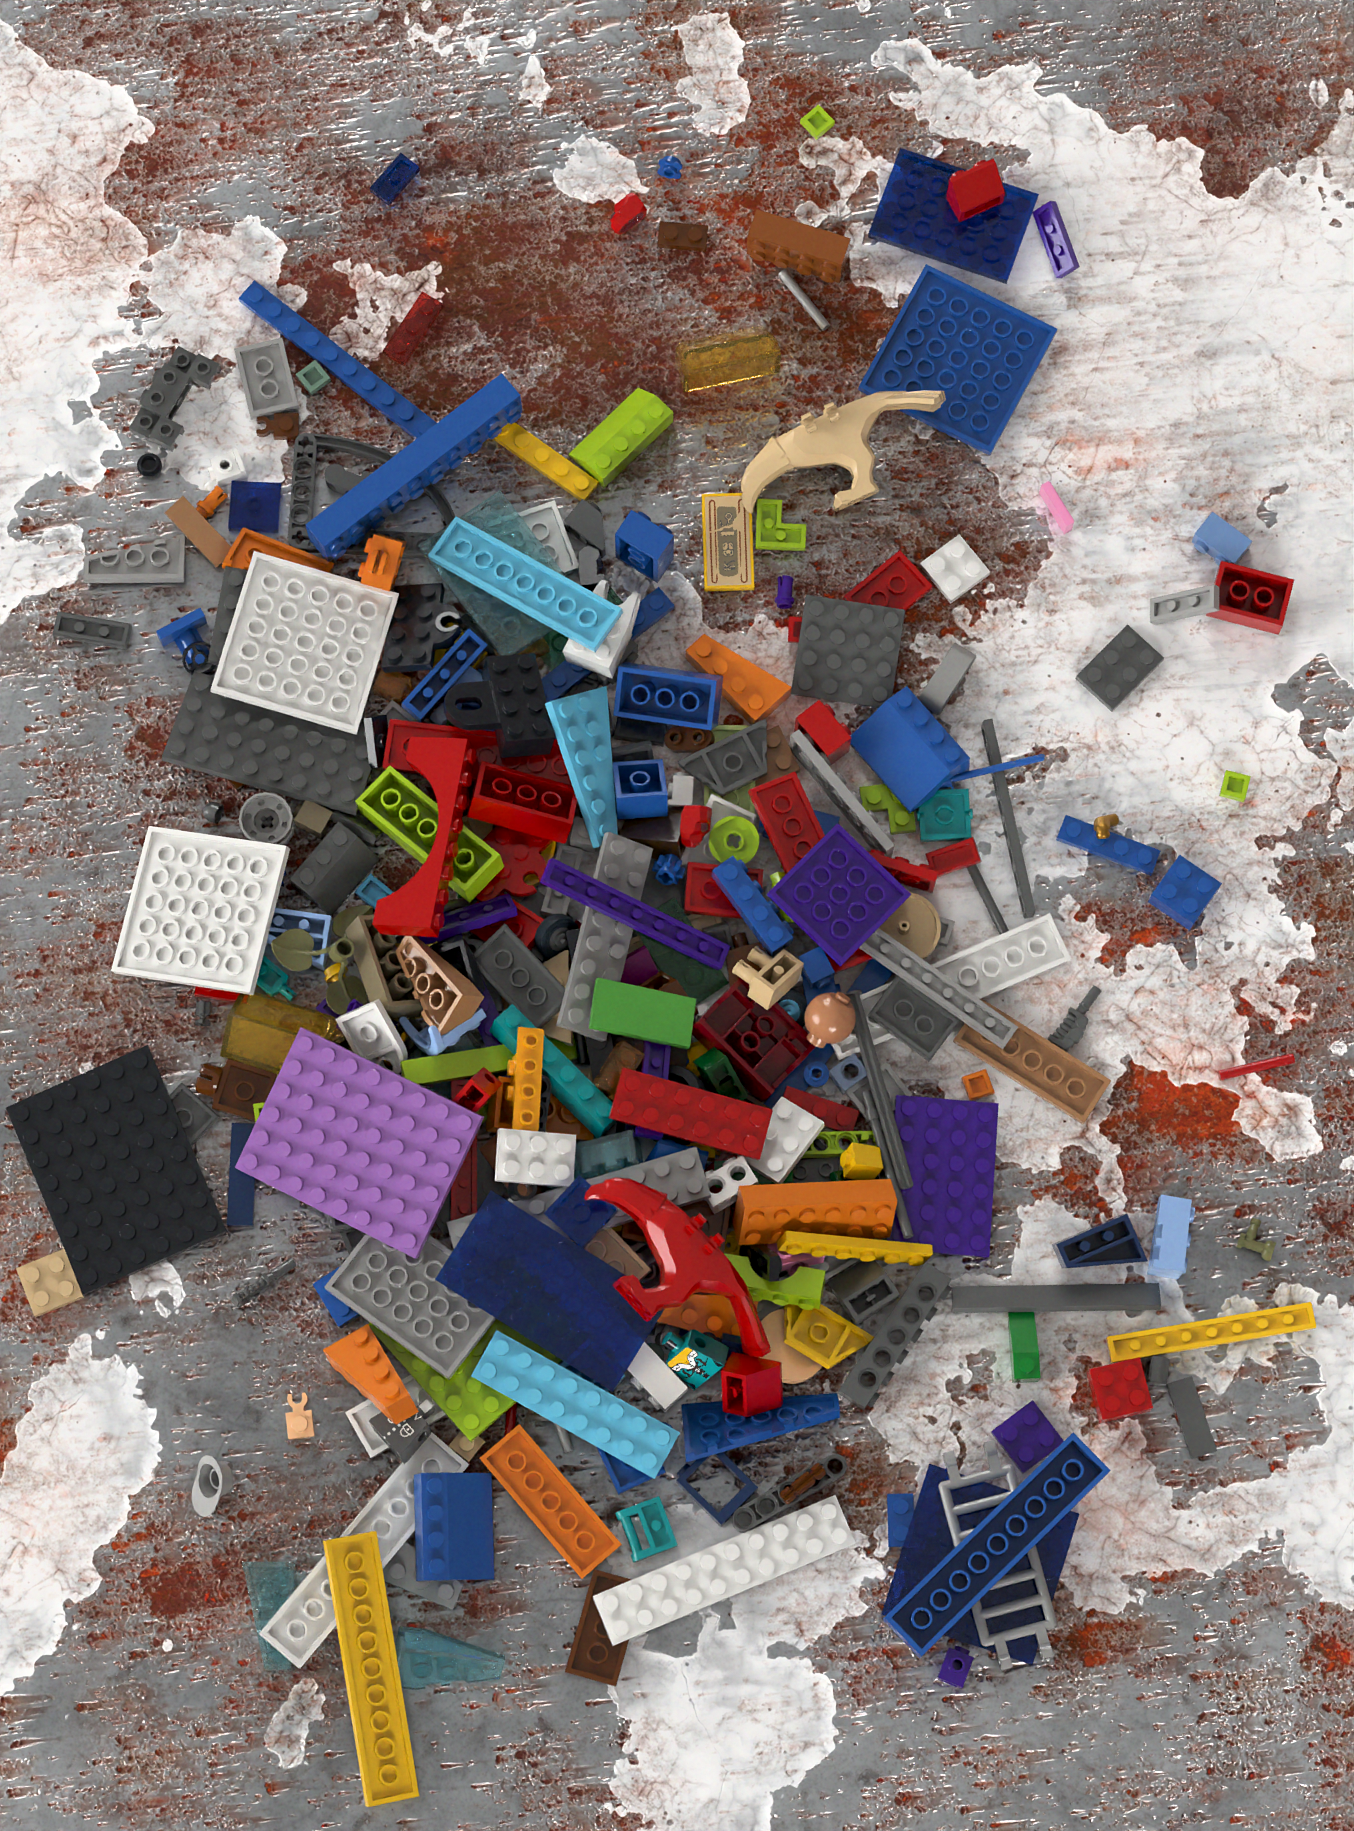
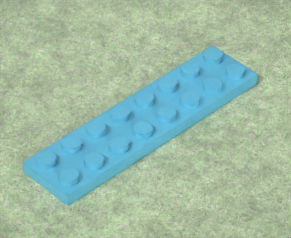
M455 516L428 554L429 560L595 653L623 614L622 608L457 516Z
M497 1330L471 1377L653 1479L658 1475L680 1435V1432Z

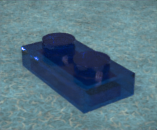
M400 153L372 184L370 192L389 206L419 173L420 167Z

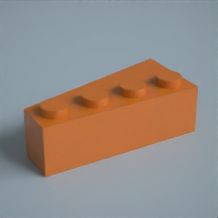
M705 634L686 649L685 659L699 673L723 676L721 695L750 725L766 719L791 696V686Z
M369 1324L323 1349L331 1366L337 1372L339 1371L351 1385L353 1384L365 1398L372 1401L395 1425L419 1412Z

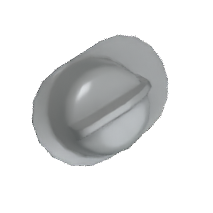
M205 1455L200 1459L192 1489V1504L200 1516H210L216 1510L220 1497L228 1494L232 1489L233 1464L231 1462L217 1461L211 1455Z

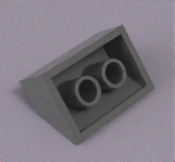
M338 821L289 880L294 889L327 915L332 916L377 864L379 858L359 837Z

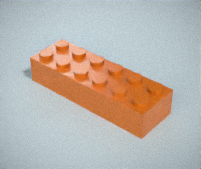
M891 1179L744 1185L738 1188L733 1227L738 1245L777 1243L785 1231L867 1239L889 1238L898 1200Z

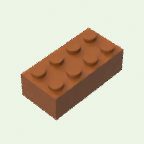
M757 209L747 236V255H750L751 258L757 261L767 260L773 262L774 265L780 268L789 267L795 269L802 275L809 276L812 274L818 276L821 280L828 283H840L849 258L851 238Z

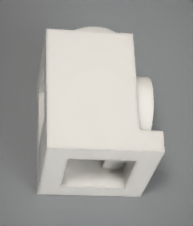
M237 448L226 454L209 459L211 466L207 467L211 481L217 480L219 487L247 478ZM229 465L227 469L221 468L223 466Z
M684 772L674 773L673 783H668V798H672V800H668V811L683 809L685 805H692L694 776H689L688 773Z

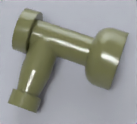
M1251 1218L1250 1227L1246 1234H1240L1236 1248L1241 1249L1244 1247L1262 1253V1258L1270 1262L1276 1242L1268 1240L1264 1244L1256 1241L1261 1221Z

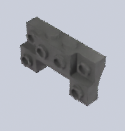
M178 346L167 364L164 363L161 369L158 368L152 377L153 383L149 390L145 389L140 397L141 408L129 427L130 433L173 452L175 449L174 442L179 434L183 435L185 431L182 425L172 421L193 386L192 381L210 390L213 377L216 373L219 374L221 372L220 364L199 353L195 355Z

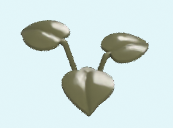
M353 906L337 914L332 923V930L340 939L330 947L312 951L314 947L313 938L307 931L299 928L289 929L271 942V948L276 959L289 970H307L312 965V956L329 953L333 961L341 963L338 974L339 981L332 982L326 990L328 1006L339 1015L346 1014L348 1011L347 1007L353 999L366 1005V990L362 981L354 975L343 979L345 967L348 964L347 959L354 953V944L348 939L345 930L358 916L373 915L372 906Z

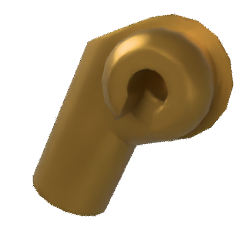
M1116 814L1100 816L1094 820V831H1096L1098 839L1109 838L1110 827L1119 824V818Z

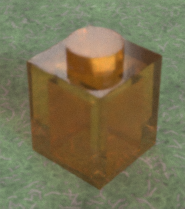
M382 669L373 686L374 695L389 702L393 700L402 707V702L414 690V687H411L410 677L399 672L384 673Z

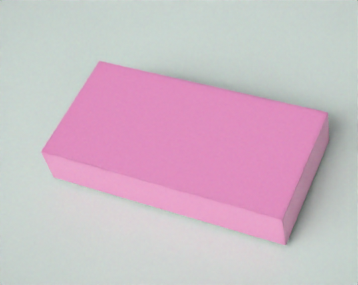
M1048 481L1042 484L1039 491L1040 496L1063 533H1068L1073 528L1074 519L1051 482Z

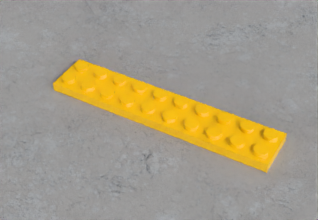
M370 1531L323 1540L366 1807H372L418 1797L419 1791L377 1532Z

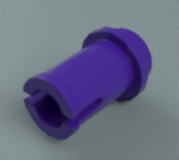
M782 575V577L779 576L777 578L778 593L775 603L780 609H789L794 603V598L792 597L793 577Z

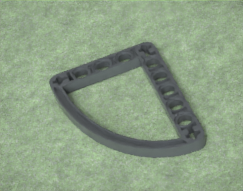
M314 433L298 435L294 443L288 528L289 545L308 553H320L315 546H310L306 524L313 519L318 449L345 452L364 457L382 465L394 457V454L367 443L338 436ZM305 441H309L310 445H313L308 447V457L304 456L303 447L301 446L304 445ZM307 463L312 467L311 471L305 475L300 474L297 471L299 465ZM430 483L424 488V492L434 502L444 519L446 528H448L455 518V514L441 490L435 484ZM307 487L310 490L309 495L306 498H299L296 495L298 488ZM299 510H304L308 513V518L303 522H299L294 518L295 513ZM370 530L365 534V538L360 543L345 549V554L368 555V553L364 552L367 540L373 537L374 534L379 533L407 541L403 557L429 558L428 554L435 546L434 540H439L443 534ZM298 535H302L303 539H305L301 542V545H297L296 540H293L297 539ZM420 540H428L431 543V547L427 551H420L417 548V543Z

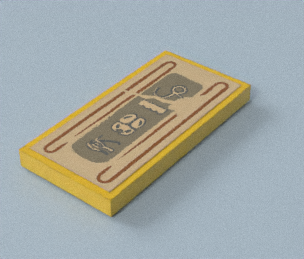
M742 493L702 494L704 592L754 590L752 514L746 511L742 504Z

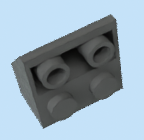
M875 1260L869 1262L860 1261L827 1282L846 1314L856 1326L898 1300L900 1296L887 1273Z

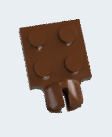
M231 1059L227 1060L224 1067L205 1063L199 1071L200 1077H197L195 1089L198 1093L210 1096L213 1099L212 1109L255 1122L253 1104L266 1102L277 1074Z

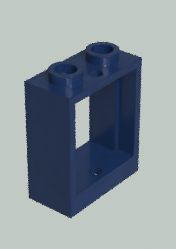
M723 1452L714 1455L745 1486L719 1513L687 1482L712 1455L697 1459L691 1466L686 1463L677 1472L679 1478L676 1480V1483L720 1527L758 1490V1487Z

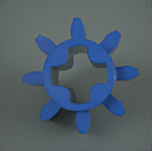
M673 854L660 855L658 861H655L652 867V871L657 872L655 879L664 885L678 884L679 878H682L685 872V868L680 867L682 860Z

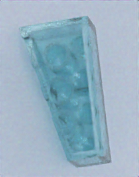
M628 1130L576 1143L574 1183L643 1163L641 1143L637 1136H635L634 1131ZM540 1185L543 1190L559 1188L555 1186Z
M242 1561L264 1669L266 1671L294 1672V1664L259 1633L296 1590L297 1564L295 1562Z

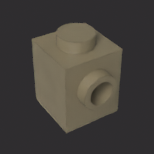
M305 800L303 805L301 803L298 804L293 817H295L296 827L323 840L333 822L330 820L333 812L326 809L327 807Z

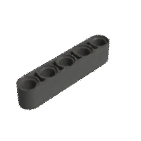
M832 1454L817 1462L824 1467L826 1475L819 1480L817 1486L810 1487L800 1496L797 1495L796 1499L790 1504H786L780 1497V1492L786 1487H791V1483L806 1471L810 1472V1468L815 1464L739 1507L732 1517L733 1527L741 1533L755 1529L844 1476L847 1469L846 1460L839 1454ZM830 1461H838L842 1466V1471L837 1474L831 1473L827 1468V1464ZM763 1500H769L774 1504V1510L771 1513H764L760 1510L759 1504ZM746 1513L751 1517L752 1521L751 1524L743 1527L737 1523L736 1518L739 1514Z

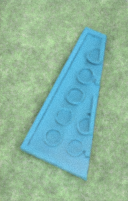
M607 686L545 703L593 849L601 847L604 833L611 832L618 835Z

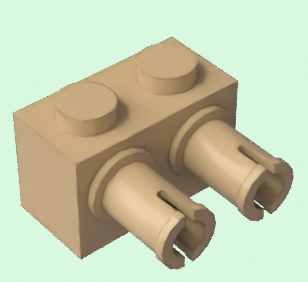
M755 946L750 951L747 959L759 966L761 970L758 972L741 959L734 966L732 973L749 984L750 989L747 996L768 1010L797 984L804 963L785 949L772 958L758 946Z

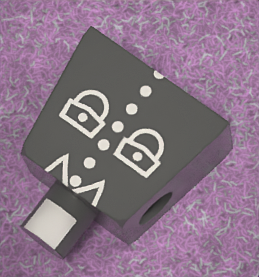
M427 1399L417 1406L418 1413L397 1425L382 1412L369 1420L373 1430L404 1464L408 1462L431 1435L432 1431L425 1420L436 1410Z

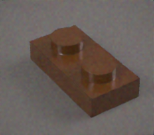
M660 221L657 248L706 252L708 225Z

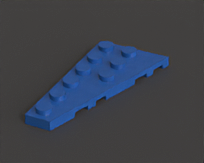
M838 1393L783 1397V1405L781 1407L749 1417L723 1412V1401L681 1404L686 1462L840 1418Z

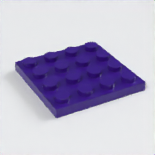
M837 823L767 893V896L841 966L911 896V893Z

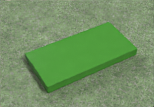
M597 977L594 985L589 1029L688 1050L691 1044L696 999Z

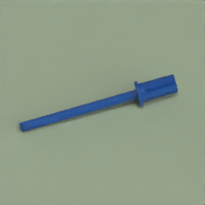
M1034 755L958 773L943 783L939 789L947 787L954 789L955 782L1041 762L1045 759V755Z

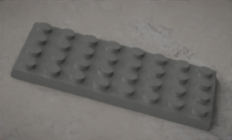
M194 671L164 749L162 761L299 800H307L352 815L357 814L358 805L355 801L364 793L373 769L369 766L363 718L361 719L357 735L212 693L211 686L214 677Z

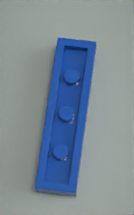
M1065 815L1056 839L1062 843L1150 876L1153 873L1161 851L1110 832L1109 838L1098 839L1096 831H1094V825Z

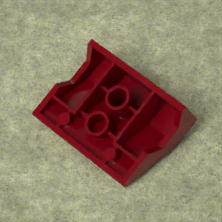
M739 977L693 1024L692 1035L707 1050L715 1047L726 1055L742 1085L757 1100L762 1102L775 1091L776 1087L816 1046L807 1040L808 1033L777 1002L766 1010L748 997L749 984Z

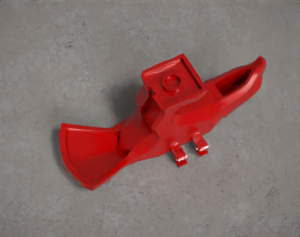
M614 1177L606 1179L602 1183L592 1185L585 1192L584 1199L586 1201L590 1199L601 1200L615 1205L628 1214L644 1233L660 1269L659 1285L655 1288L644 1289L636 1276L629 1275L620 1277L612 1286L646 1322L650 1321L657 1312L663 1309L680 1307L694 1293L705 1292L722 1295L731 1302L740 1331L743 1352L749 1356L763 1357L771 1352L769 1341L757 1315L758 1312L749 1288L729 1259L720 1250L721 1244L725 1239L719 1233L714 1237H708L702 1231L703 1224L707 1220L701 1213L696 1217L692 1216L690 1218L668 1199V1194L629 1178Z

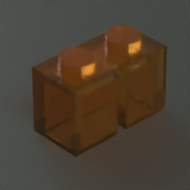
M624 1040L617 1043L592 1083L608 1099L614 1100L622 1068L636 1070L645 1054Z

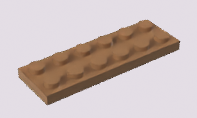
M980 999L1018 1026L1017 1030L1006 1046L1001 1049L964 1023L953 1042L1073 1119L1084 1124L1111 1080L987 1001Z

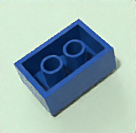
M631 510L615 533L616 558L658 583L674 559V535L666 526L661 524L657 526L651 522L650 517L643 512L636 513Z

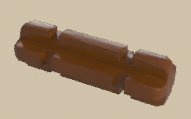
M816 1463L810 1468V1472L806 1471L791 1483L790 1488L786 1487L780 1492V1497L786 1504H790L796 1499L797 1495L800 1496L814 1485L815 1480H820L826 1475V1470L820 1463Z

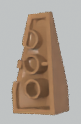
M405 936L395 953L406 978H410L415 989L412 992L414 998L421 1003L423 1019L429 1026H436L442 1036L472 1018L484 996L469 979L418 937Z

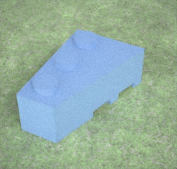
M1160 1195L1158 1198L1147 1275L1178 1280L1183 1273H1186L1188 1258H1185L1186 1248H1189L1191 1242V1233L1188 1232L1189 1223H1193L1195 1208L1191 1207V1199Z

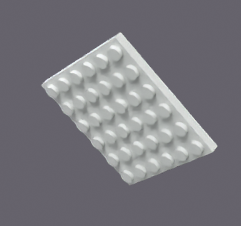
M254 551L211 686V692L357 735L399 593L361 584L355 580Z
M148 826L111 971L115 974L254 995L290 848L285 845Z

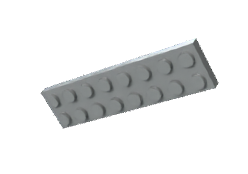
M606 832L603 836L593 878L640 901L653 848L614 833ZM586 906L556 1026L600 1042L606 1041L608 1032L589 1029L595 980L599 977L617 982L621 981L633 928Z

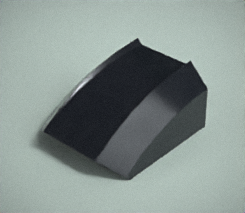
M456 934L429 946L469 979L481 994L485 991L478 965L463 936Z

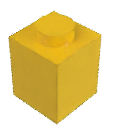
M852 1142L840 1157L844 1178L874 1180L883 1169L880 1147Z

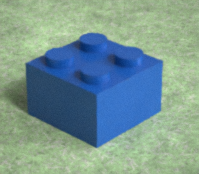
M663 759L612 762L617 820L668 816V793Z
M1179 855L1151 894L1148 902L1190 931L1218 892L1222 883Z

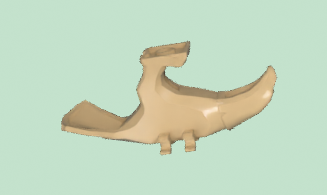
M879 391L839 408L832 401L824 405L823 415L818 418H814V415H811L810 412L802 415L800 426L777 438L771 437L764 448L747 466L742 476L740 487L744 508L752 514L757 498L763 489L786 472L793 471L794 469L830 465L847 469L851 472L853 478L849 490L840 491L834 495L833 507L835 512L877 494L880 490L874 483L873 476L876 457L868 442L872 427L878 416L886 410L913 409L934 412L946 401L944 391Z

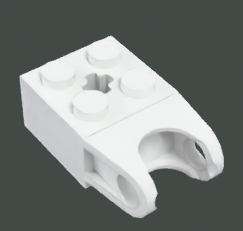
M601 580L593 593L607 600L608 581ZM634 591L624 603L617 605L622 608L623 614L596 653L568 638L563 649L566 661L613 678L632 637L641 594Z

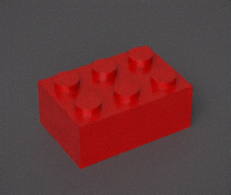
M1221 561L1214 584L1219 587V611L1207 613L1206 616L1279 635L1284 623L1294 579Z

